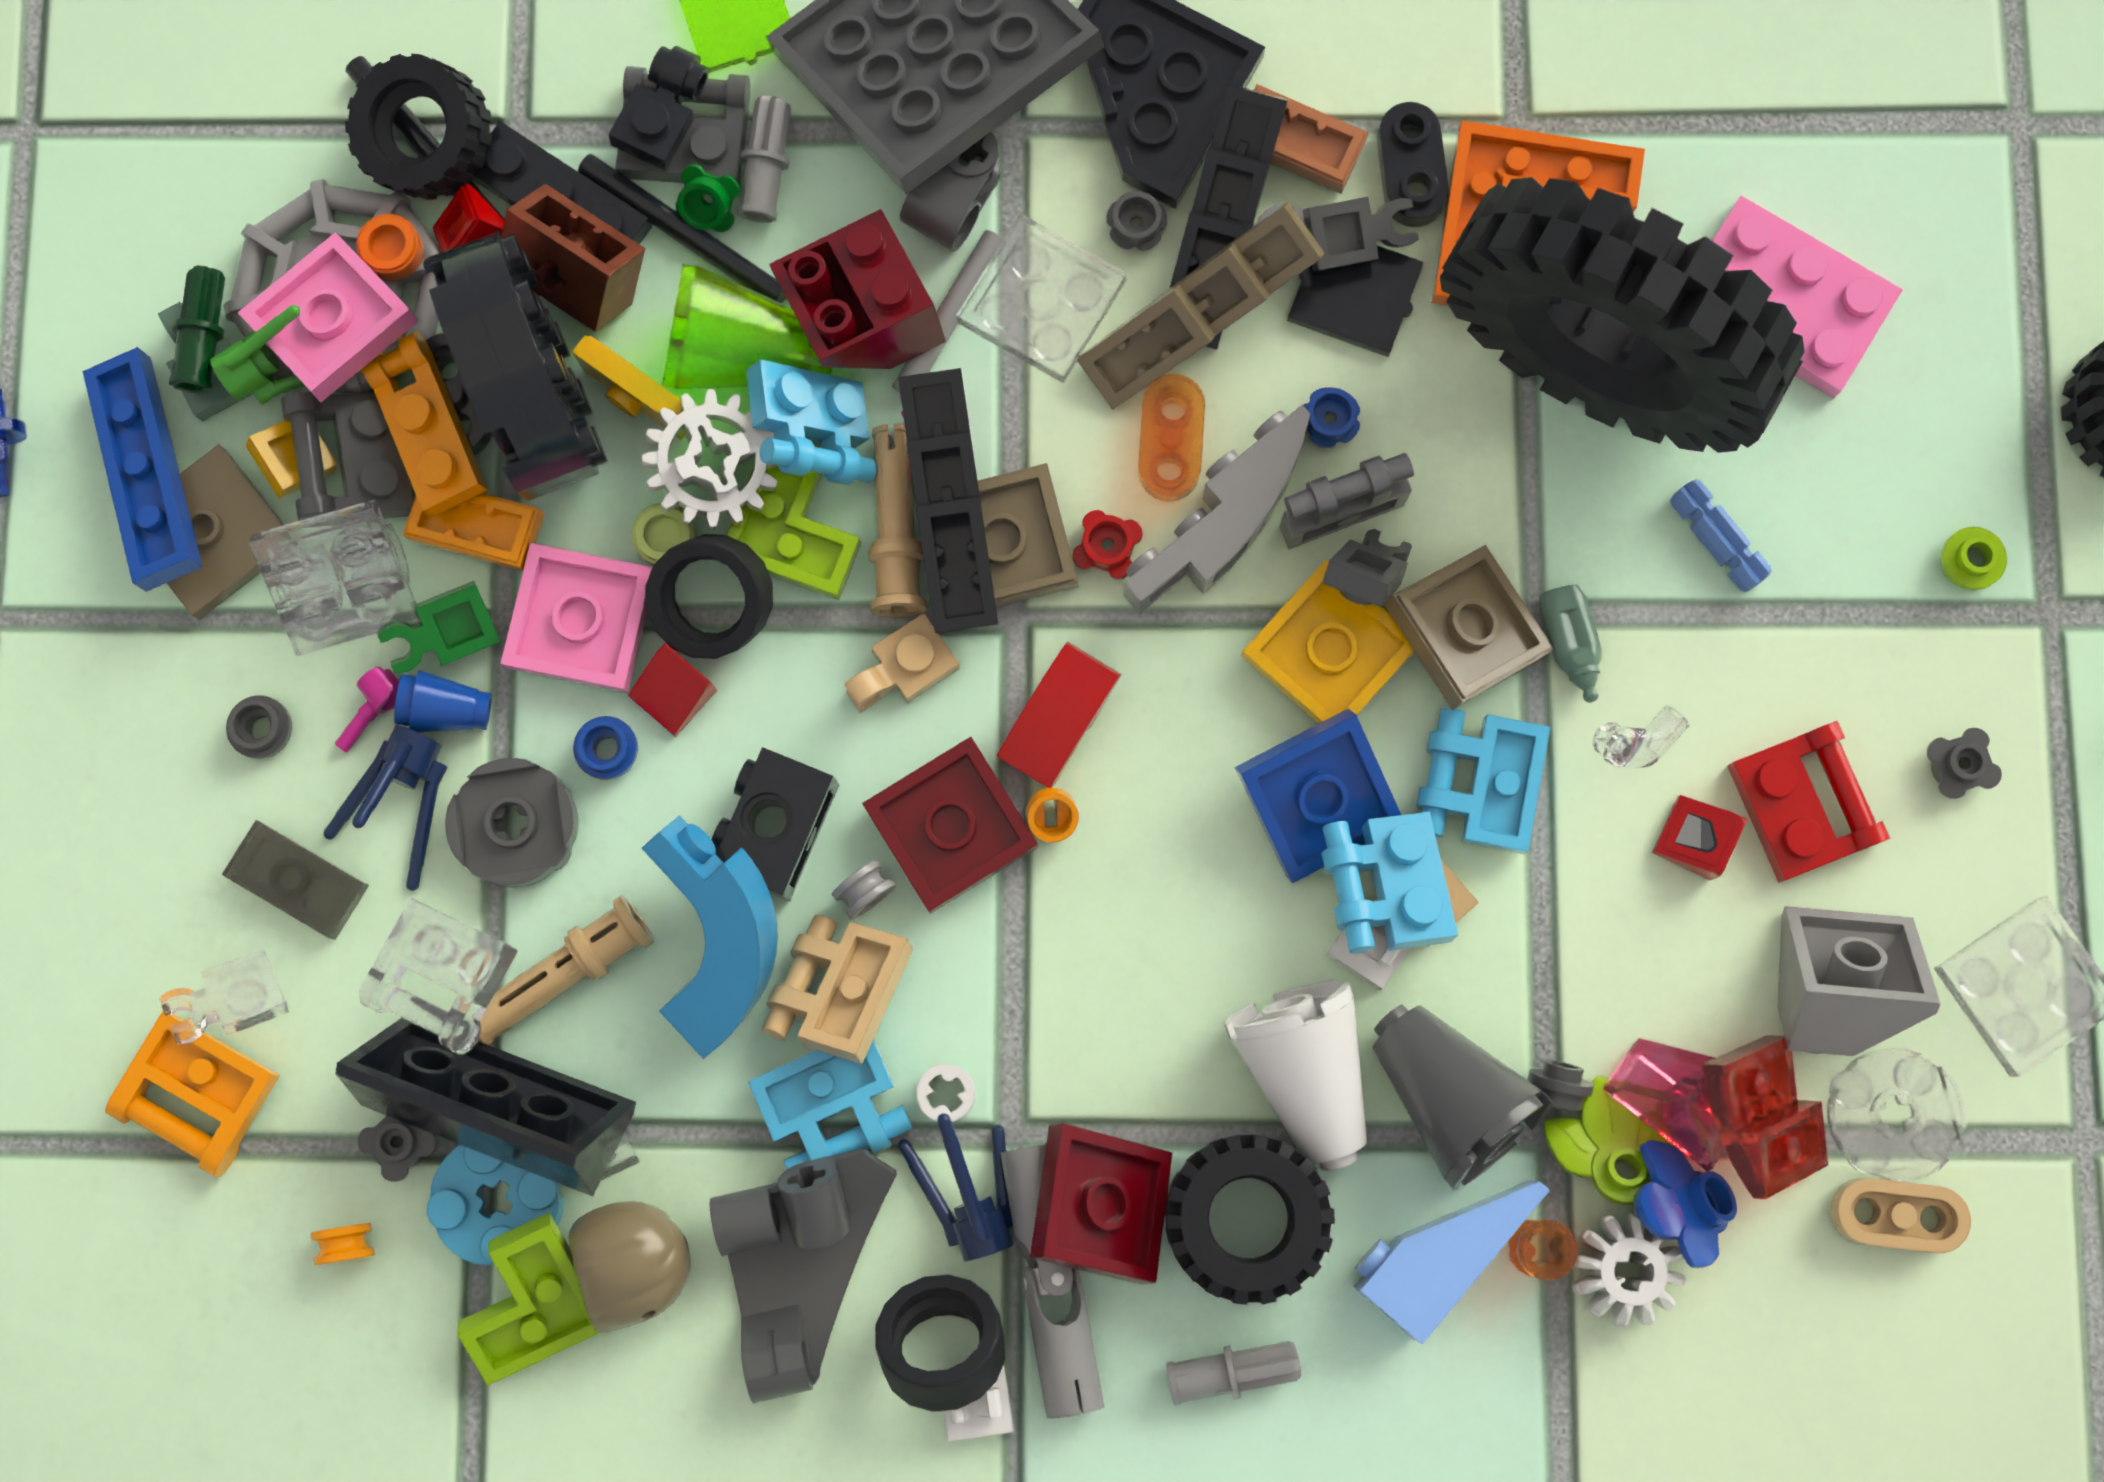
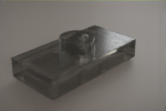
M255 820L221 874L333 940H336L369 887L367 883L258 820Z

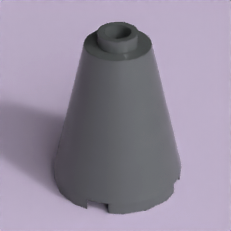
M1399 1005L1383 1017L1374 1028L1379 1038L1374 1043L1373 1050L1443 1178L1453 1190H1456L1461 1183L1464 1186L1469 1184L1517 1145L1514 1140L1524 1129L1520 1124L1524 1121L1532 1130L1553 1105V1101L1544 1091L1421 1005L1409 1011L1404 1005Z

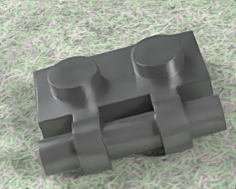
M1402 453L1383 460L1380 456L1360 462V469L1330 481L1326 476L1317 478L1306 483V490L1285 497L1284 501L1287 511L1283 514L1279 528L1288 550L1403 507L1412 491L1408 478L1414 476L1413 466L1408 455Z

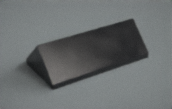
M406 1014L338 1061L335 1075L361 1106L592 1197L628 1127L636 1106V1102L409 1014Z

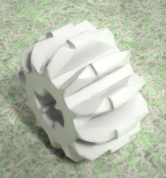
M1628 1213L1624 1220L1623 1228H1621L1614 1216L1605 1215L1600 1218V1227L1604 1239L1590 1230H1583L1579 1235L1582 1243L1592 1250L1590 1256L1572 1254L1570 1256V1265L1588 1269L1589 1274L1577 1279L1572 1284L1573 1290L1578 1294H1589L1596 1291L1589 1302L1587 1310L1592 1315L1600 1317L1611 1308V1319L1615 1326L1627 1327L1631 1320L1632 1312H1634L1635 1317L1641 1324L1649 1326L1655 1322L1652 1301L1657 1306L1669 1311L1673 1310L1676 1306L1675 1300L1664 1291L1666 1283L1675 1286L1685 1285L1686 1276L1678 1272L1668 1271L1667 1264L1678 1261L1683 1255L1678 1246H1666L1659 1249L1664 1239L1652 1235L1648 1230L1644 1232V1225L1638 1219L1637 1214ZM1630 1252H1632L1634 1255L1629 1261L1639 1264L1640 1273L1638 1278H1627L1623 1288L1621 1284L1625 1281V1278L1615 1276L1616 1262H1627Z

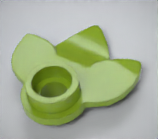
M1597 1076L1592 1081L1594 1084L1592 1096L1585 1097L1581 1118L1560 1117L1547 1119L1543 1124L1544 1136L1552 1155L1564 1171L1575 1176L1591 1179L1598 1193L1612 1203L1633 1205L1634 1196L1638 1189L1651 1182L1649 1171L1640 1151V1145L1648 1141H1660L1673 1146L1675 1136L1673 1123L1665 1106H1651L1639 1111L1634 1098L1623 1086L1603 1076ZM1615 1162H1628L1634 1168L1635 1179L1628 1180L1619 1176L1615 1170Z

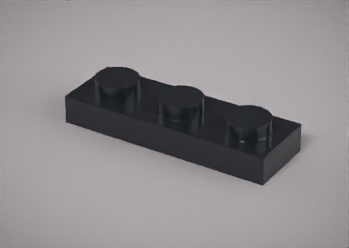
M499 121L491 132L492 141L491 146L488 145L486 150V161L483 167H479L473 175L475 177L473 181L511 206L542 185L547 184L639 245L653 227L648 217L503 122Z

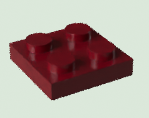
M972 737L967 738L862 803L930 914L1039 847L1036 839Z
M1064 1123L1050 1125L1048 1128L1030 1258L1141 1285L1156 1283L1173 1152Z

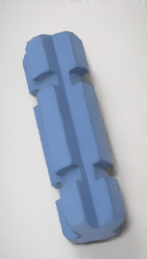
M1698 479L1688 482L1671 497L1672 507L1683 520L1688 517L1691 519L1694 525L1690 529L1721 567L1725 564L1730 567L1732 571L1728 575L1737 587L1744 592L1752 590L1772 572L1771 566L1759 551L1753 554L1748 549V546L1752 543L1720 504L1716 507L1713 506L1710 499L1714 496Z

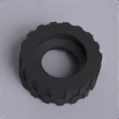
M411 53V56L408 57L398 54L391 56L390 60L385 63L378 62L371 67L372 71L365 78L362 77L357 83L356 87L358 89L354 97H350L347 106L349 117L348 120H345V132L349 134L350 139L348 147L351 155L357 158L359 162L357 166L366 175L372 176L374 178L373 182L382 187L426 200L437 199V196L453 195L457 193V188L464 185V183L469 184L475 178L473 175L477 169L483 167L487 158L485 157L488 145L491 146L492 141L489 123L492 122L490 110L486 109L484 104L486 99L482 91L472 85L473 80L464 73L455 70V68L422 54ZM416 97H427L434 100L444 113L446 121L445 135L440 146L433 153L421 158L409 157L395 143L393 121L397 111L405 102Z

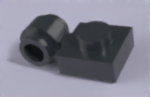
M677 45L672 49L664 46L660 47L653 58L648 73V80L657 84V92L636 83L608 134L610 145L666 171L693 123V110L681 104L685 98L695 102L701 95L708 79L709 67L701 64L700 56Z

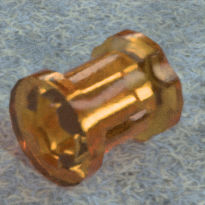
M1526 1219L1508 1241L1509 1259L1520 1272L1537 1279L1552 1281L1562 1278L1572 1270L1577 1261L1578 1247L1575 1237L1568 1227L1558 1221ZM1534 1235L1544 1238L1553 1237L1548 1244L1549 1250L1554 1254L1550 1262L1539 1259L1531 1261L1536 1250L1529 1242Z

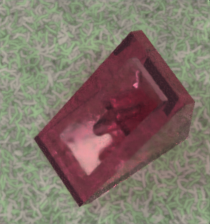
M1641 1038L1633 1043L1603 1087V1090L1705 1171H1710L1714 1168L1744 1121L1721 1059Z

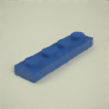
M136 347L82 371L132 583L147 592L203 568L151 357Z

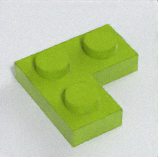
M778 466L766 469L765 473L778 481L774 491L758 489L757 493L764 503L763 508L756 512L747 505L742 506V524L735 526L731 522L727 535L747 544L764 561L770 576L840 600L862 544L860 537L805 518L822 474L808 472L804 476H796L781 472ZM753 470L751 472L748 482L750 481L753 475Z
M550 1212L488 1241V1254L512 1296L458 1321L457 1335L487 1386L600 1333L590 1323L579 1287L578 1276L575 1272L573 1257L570 1253L571 1249Z

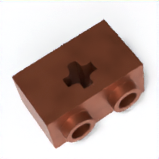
M547 184L542 185L506 210L502 236L504 238L514 234L521 250L524 249L539 284L532 288L533 292L594 332L598 331L632 305L645 253L644 247Z

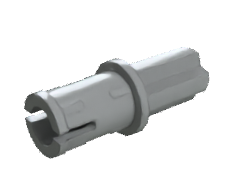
M762 95L755 101L748 149L743 150L740 155V160L745 163L740 203L736 212L738 216L747 220L770 223L772 220L776 221L782 170L789 168V159L784 156L791 107L783 98Z
M1290 1341L1233 1352L1231 1346L1228 1345L1224 1346V1353L1175 1363L1173 1361L1166 1362L1174 1406L1181 1405L1183 1402L1231 1393L1234 1400L1241 1399V1391L1294 1382L1301 1378L1297 1348Z

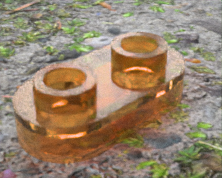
M1168 374L1154 380L1146 389L1142 403L1138 477L1143 489L1150 496L1166 502L1178 501L1187 497L1196 488L1201 473L1205 398L1198 384L1184 375ZM1176 403L1184 409L1185 413L1181 418L1171 420L1162 414L1161 409L1166 404ZM1164 463H1173L1179 467L1181 474L1174 480H1165L1158 474L1157 469Z

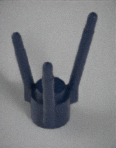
M395 725L389 740L383 741L375 760L323 832L324 837L329 840L335 838L360 804L361 806L352 820V825L355 828H362L391 782L415 790L419 780L425 781L406 882L408 890H417L422 867L424 866L438 786L448 768L446 765L435 761L442 745L412 729Z
M941 1113L937 1118L943 1143L963 1201L962 1205L954 1208L957 1220L909 1140L902 1139L898 1143L899 1150L908 1163L909 1169L943 1226L949 1247L959 1245L963 1261L982 1258L1013 1245L1008 1229L1013 1226L1000 1155L1001 1152L1007 1151L1005 1131L1001 1125H995L992 1129L997 1206L995 1207L991 1196L977 1198L950 1116L946 1113Z

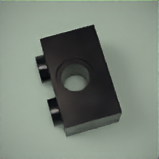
M762 747L757 760L747 759L739 773L734 794L741 797L731 820L723 817L714 831L711 840L716 849L715 854L725 863L742 847L762 874L769 892L790 901L838 790L839 783L833 775ZM768 807L784 809L787 820L783 831L773 838L758 837L754 826L758 814Z

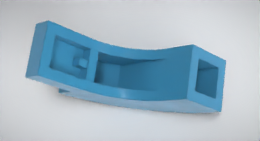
M679 815L641 849L687 897L697 911L703 926L705 950L700 969L696 976L683 986L659 1012L704 1059L738 1027L765 991L777 954V920L769 889L762 874L746 851L741 847L723 863L715 854L716 849L710 837L698 826L687 824Z

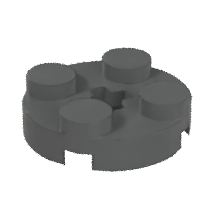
M503 758L493 760L477 767L467 776L469 780L462 785L458 795H453L446 812V836L453 855L473 875L501 887H525L546 879L554 871L561 869L568 863L572 854V846L577 837L578 813L570 791L551 771L526 759ZM516 806L520 815L528 816V826L521 829L520 837L514 840H510L508 833L497 832L496 821L505 819L507 816L506 808Z

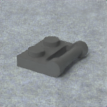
M626 67L623 77V107L636 83L657 92V84L648 80L646 67ZM730 74L728 80L707 79L701 95L693 103L726 105L725 119L693 117V123L666 171L619 149L617 151L616 171L628 179L683 183L681 180L682 171L688 165L697 164L706 173L718 177L723 175L732 176L740 186L743 167L740 155L745 149L750 104L749 76ZM685 98V100H684L683 102H693V101H691V100Z
M297 392L282 397L283 418L291 422L302 497L296 501L299 522L304 524H321L409 517L414 503L411 482L375 392L331 394L322 403L311 392ZM317 421H334L344 496L333 497L327 495Z

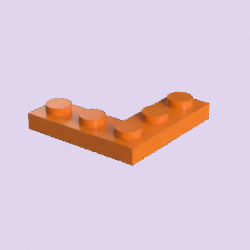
M1461 120L1456 138L1431 303L1449 306L1446 301L1450 294L1443 292L1441 289L1440 276L1443 272L1442 267L1488 190L1499 183L1507 187L1511 179L1528 177L1534 178L1544 188L1548 179L1554 178L1577 182L1589 200L1592 199L1597 188L1630 198L1634 213L1638 203L1645 149Z

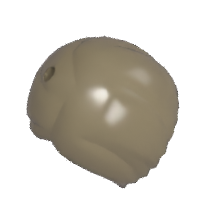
M636 1201L611 1203L582 1215L570 1228L568 1235L571 1248L570 1253L573 1257V1264L578 1276L587 1315L597 1332L603 1333L623 1329L656 1317L676 1301L687 1282L691 1265L687 1239L670 1217L655 1206Z

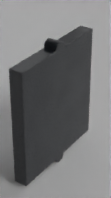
M1377 245L1379 259L1314 272L1312 266H1310L1298 275L1301 284L1287 321L1389 357L1403 317H1409L1412 313L1413 305L1409 301L1424 262Z

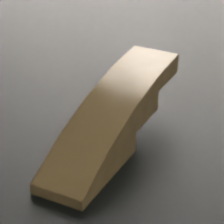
M1287 202L1079 356L1077 362L1114 410L1209 344L1218 333L1262 304L1271 293L1319 261L1325 253L1291 204Z

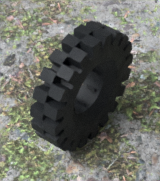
M1528 177L1511 179L1507 187L1499 183L1488 190L1442 267L1443 272L1440 276L1441 289L1443 292L1450 294L1446 302L1455 317L1471 322L1467 331L1483 348L1504 350L1499 361L1518 376L1524 378L1540 375L1545 380L1539 390L1566 405L1574 397L1584 401L1586 416L1614 428L1619 417L1623 418L1633 436L1661 444L1666 435L1679 449L1703 452L1706 445H1708L1717 453L1737 451L1740 444L1748 448L1757 442L1766 430L1803 362L1801 358L1805 352L1803 336L1793 333L1797 322L1786 305L1767 301L1773 290L1752 270L1725 271L1734 255L1706 236L1690 244L1677 239L1684 223L1654 208H1651L1644 222L1634 218L1630 198L1597 188L1592 199L1589 200L1579 184L1573 181L1549 178L1543 188L1534 178Z

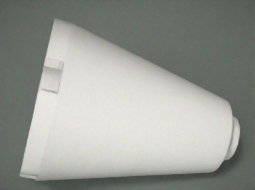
M1328 980L1299 986L1274 994L1275 1002L1263 1008L1260 1014L1257 1012L1255 1003H1252L1230 1015L1224 1022L1228 1037L1299 1153L1304 1157H1308L1313 1164L1319 1163L1323 1171L1340 1169L1357 1161L1359 1158L1357 1151L1366 1145L1367 1134L1354 996L1350 984L1345 982L1340 987L1338 980Z

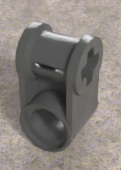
M992 132L988 133L909 192L901 209L900 221L954 252L957 251L972 231L981 209L1000 179L998 142ZM977 156L981 157L983 159V163L978 160H975V158ZM961 160L968 162V166H963Z

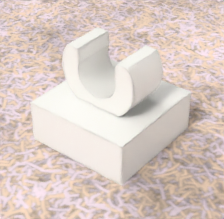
M1384 926L1371 928L1375 949L1364 953L1351 954L1349 953L1345 931H1341L1326 955L1378 990H1382L1409 948L1389 951Z
M1005 1362L997 1382L979 1400L957 1410L944 1411L948 1442L1014 1432Z

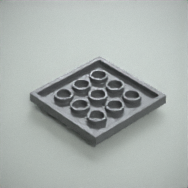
M815 0L766 36L773 53L906 195L1104 47L1100 30L1068 0Z

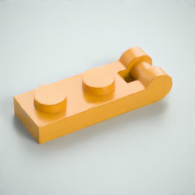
M418 331L398 339V347L384 354L380 353L361 370L375 392L421 509L426 514L434 517L487 491L488 488L427 342ZM411 369L416 382L401 389L396 376Z

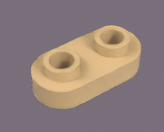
M1856 1178L1841 1185L1835 1192L1831 1202V1217L1836 1229L1843 1237L1857 1244L1930 1253H1947L1957 1249L1964 1243L1971 1228V1215L1965 1201L1953 1190L1941 1186ZM1861 1199H1866L1871 1204L1873 1210L1872 1217L1864 1224L1857 1220L1854 1213L1855 1205ZM1929 1206L1936 1211L1938 1216L1937 1225L1931 1231L1924 1229L1920 1221L1922 1211Z

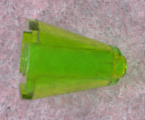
M682 265L662 386L674 389L748 387L746 369L760 359L819 373L831 374L833 367L821 366L790 306L698 265Z

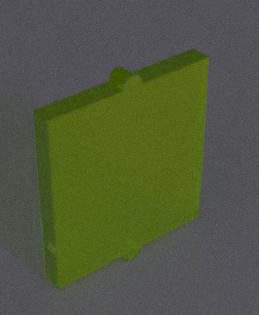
M679 0L697 55L701 58V64L709 67V73L745 61L748 65H754L758 57L773 53L766 36L790 19L784 0Z

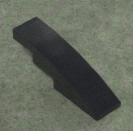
M1227 84L1193 208L1189 213L1170 287L1253 227L1288 99ZM1223 331L1218 333L1205 347L1217 350Z
M961 368L898 377L935 634L997 625L998 617Z

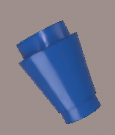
M421 670L418 671L417 676L402 674L396 694L394 722L397 725L409 726V729L416 732L487 730L492 693L479 691V689Z

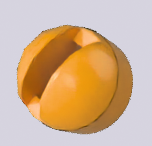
M1049 787L1037 791L1031 797L1026 807V820L1031 832L1038 839L1055 843L1063 841L1072 835L1078 825L1079 813L1075 802L1068 793L1061 789ZM1054 800L1056 826H1045V801Z

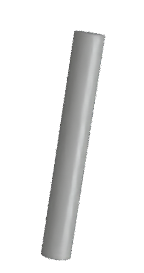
M990 230L984 231L936 311L946 342L908 360L898 377L930 372L1005 246L1006 242L1001 236ZM897 377L892 387L900 393Z

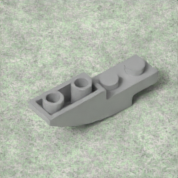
M1303 405L1298 407L1289 416L1279 411L1267 419L1253 435L1257 442L1240 456L1235 450H1231L1218 459L1206 472V476L1210 480L1205 484L1203 494L1204 502L1212 511L1207 514L1203 508H1200L1193 512L1174 530V534L1178 537L1177 540L1161 553L1154 547L1150 548L1126 569L1125 572L1130 578L1124 582L1123 596L1139 615L1186 576L1204 594L1234 566L1253 544L1282 498L1297 463L1310 418L1309 411Z

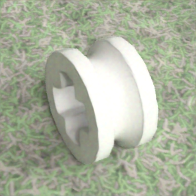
M939 1064L928 1069L920 1078L916 1088L917 1102L921 1111L937 1121L941 1113L948 1114L951 1122L964 1118L972 1109L976 1099L975 1085L971 1077L962 1068L952 1064ZM942 1076L947 1082L955 1081L958 1078L962 1082L964 1091L957 1095L961 1099L962 1104L956 1110L951 1111L946 1105H941L937 1108L931 1105L928 1096L936 1092L930 1086L935 1078Z

